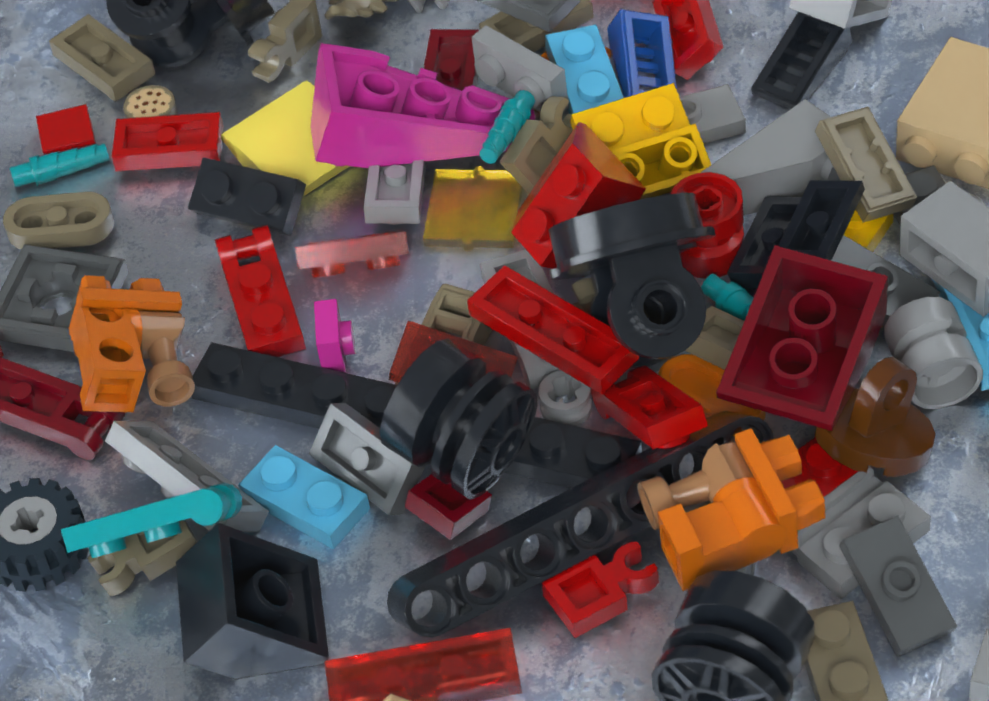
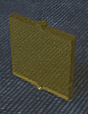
M477 166L474 170L435 169L423 236L424 246L463 247L465 251H472L474 247L514 248L515 236L511 231L520 208L523 187L506 170H485L482 166Z

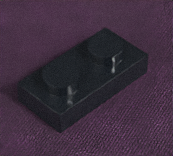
M203 157L188 209L197 214L255 228L268 225L269 230L272 232L291 236L306 184L299 179Z

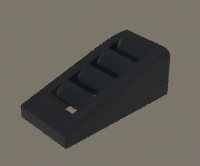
M798 12L752 85V94L790 109L804 99L808 101L844 57L852 44L853 39L850 28L845 29ZM812 39L822 43V46L818 48L808 43ZM799 53H802L814 59L812 62H808L797 56ZM790 66L805 73L802 77H799L785 70ZM777 80L796 86V88L791 93L773 85Z

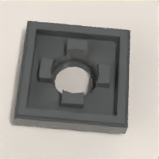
M24 244L0 290V341L74 352L69 326L81 278L85 275L104 276L110 282L111 289H121L129 273L125 259ZM59 297L73 298L70 301L72 310L58 316L56 308L43 309L45 304L52 299Z

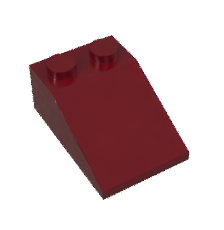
M774 245L716 391L717 398L833 431L870 359L886 316L888 276Z

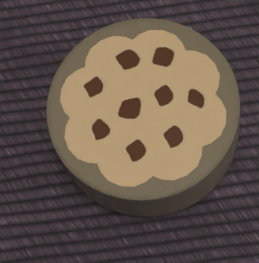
M148 85L134 90L126 97L123 104L126 118L178 115L173 93L166 87L159 85Z

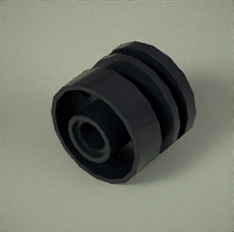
M448 338L439 340L419 355L396 386L384 411L380 427L381 444L419 468L431 464L432 476L444 484L451 483L454 490L471 500L482 496L494 486L519 453L533 425L538 407L537 393L520 381L513 383V379L500 369L486 374V363L480 357Z
M712 571L697 576L687 590L675 618V630L665 641L662 648L663 654L656 662L651 674L652 689L660 701H790L793 694V680L802 671L815 638V623L802 603L787 590L764 578L739 571Z

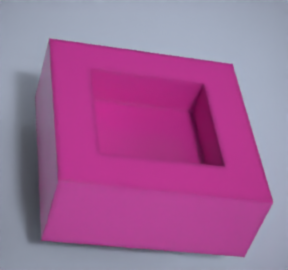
M337 299L314 301L316 346L321 367L347 373L346 355L355 354L352 321H341Z

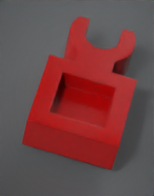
M637 541L630 542L621 546L615 552L613 561L605 565L601 563L596 555H593L542 582L543 596L573 637L577 638L627 611L626 593L643 594L654 589L659 583L658 567L653 563L642 570L629 569L631 566L637 565L642 561L640 544Z

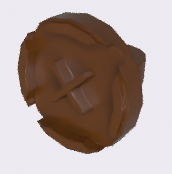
M887 357L879 361L869 370L860 388H854L833 431L816 427L815 437L818 444L832 459L859 472L867 473L869 466L885 468L882 476L898 477L917 472L928 463L936 433L931 421L916 406L911 404L917 383L916 372L894 357Z

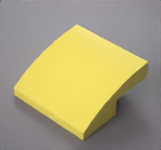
M307 80L221 134V140L243 167L299 179L306 184L303 197L350 167L335 166L330 163L315 161L310 127L315 86Z

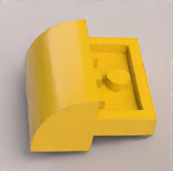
M674 83L571 115L570 124L573 130L578 122L586 124L646 188L639 200L670 193L673 187L683 178L695 173H701L711 166L696 124L690 125Z

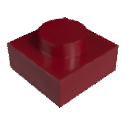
M430 474L408 490L405 508L451 540L489 511L492 494L487 491L482 496L470 500L454 490L451 483L444 484Z

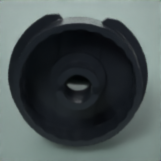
M106 0L108 14L117 28L129 36L133 47L152 60L153 66L161 68L179 67L194 60L207 47L212 33L228 21H230L244 42L249 46L254 42L249 32L275 14L267 0Z
M695 193L668 194L619 204L574 217L548 229L557 268L549 271L551 280L591 275L595 295L590 305L589 315L610 326L618 341L630 352L640 357L630 368H638L643 365L648 367L657 364L666 358L685 351L697 340L706 318L705 298L697 280L689 271L683 268L679 253L697 247V241L713 238L716 234L714 227H703ZM644 310L647 312L649 319L646 317Z

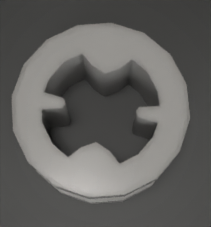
M561 370L550 373L543 378L538 391L540 411L543 419L573 426L581 425L592 412L591 388ZM562 395H567L568 400L575 396V400L569 403H563V398L556 402V398Z

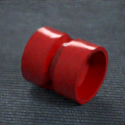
M713 172L695 173L678 182L673 187L671 194L695 193L703 227H714L716 236L707 240L697 241V247L679 253L682 266L696 278L706 279L711 274L722 277L727 275L744 240L742 190L734 180L725 175Z

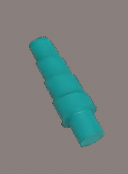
M525 90L518 91L513 99L505 101L501 107L500 113L495 119L494 125L489 131L488 137L480 151V157L484 162L495 163L509 144L514 141L526 120L530 119L531 109L535 104V98L530 92Z
M104 143L83 148L77 147L62 152L56 151L42 156L29 157V162L9 167L15 188L36 182L38 187V185L55 181L57 178L91 168L96 164L110 161Z
M715 274L709 275L701 286L703 294L715 301L716 308L745 321L754 297L735 282L727 283Z

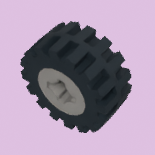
M29 478L27 486H21L20 481L10 483L11 491L4 493L0 489V584L8 587L13 582L16 591L26 592L28 585H34L36 591L46 590V582L51 580L57 586L66 581L63 575L66 571L72 574L77 572L80 568L78 558L86 559L89 552L87 547L67 553L61 529L86 522L77 499L74 498L72 491L66 486L61 489L57 481L49 479L45 486L42 485L40 478Z

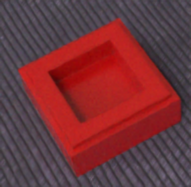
M87 104L36 116L44 155L96 144Z

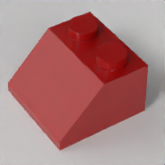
M578 122L519 208L511 233L540 266L554 269L557 268L548 229L577 216L637 201L643 195L646 188L586 124Z

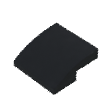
M810 180L802 197H765L727 272L730 281L737 283L744 289H757L774 245L832 260L864 193L863 182Z

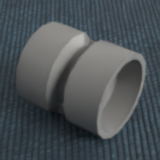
M942 297L915 299L899 307L890 315L884 326V337L892 356L916 372L917 383L912 401L915 405L924 409L945 408L965 400L977 390L983 379V369L973 346L966 338L967 333L952 302Z

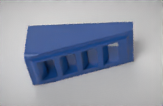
M620 9L607 27L609 46L623 97L627 98L646 92V90H639V86L659 88L674 83L676 87L669 16ZM635 43L645 44L646 48L635 46ZM636 57L649 59L650 62L637 61ZM638 72L652 73L654 78L638 76Z

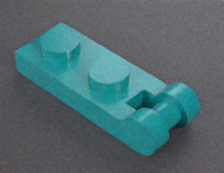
M221 483L61 529L67 553L88 547L91 558L126 549L124 537L144 531L146 542L148 543L182 533L179 523L182 520L192 518L197 524L203 526L228 520L236 516L241 510L242 496L234 485Z

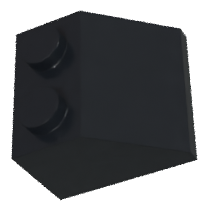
M217 523L176 562L184 663L232 679H241L322 665L329 659L318 561L316 558Z

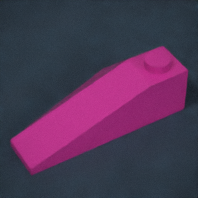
M320 44L310 126L316 162L330 163L335 166L369 168V166L373 165L385 167L395 164H411L416 160L428 162L479 156L482 145L487 139L505 101L510 99L473 85L465 87L462 91L446 86L436 81L438 73L424 68H420L418 76L388 65L390 56L372 50ZM531 109L529 120H536L533 109Z

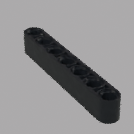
M729 411L716 413L706 418L707 427L691 433L689 440L685 443L668 449L656 448L653 450L650 447L401 576L393 583L388 592L387 606L389 614L395 622L422 637L433 638L443 635L650 526L651 524L645 514L641 500L633 508H630L627 503V491L636 480L643 482L660 476L670 485L681 480L679 465L683 457L688 453L692 455L694 461L692 475L702 470L703 458L708 449L716 443L718 445L730 443L731 436L737 428L741 427L743 431L752 428L759 443L774 439L773 431L767 422L759 417ZM588 507L591 513V523L583 534L577 536L574 529L575 517L580 510ZM536 534L539 541L538 552L531 561L523 563L520 555L521 546L525 539L530 535ZM483 562L486 568L485 580L479 588L469 591L466 584L467 574L475 564ZM430 590L433 598L432 607L423 618L415 620L411 611L412 603L421 592Z

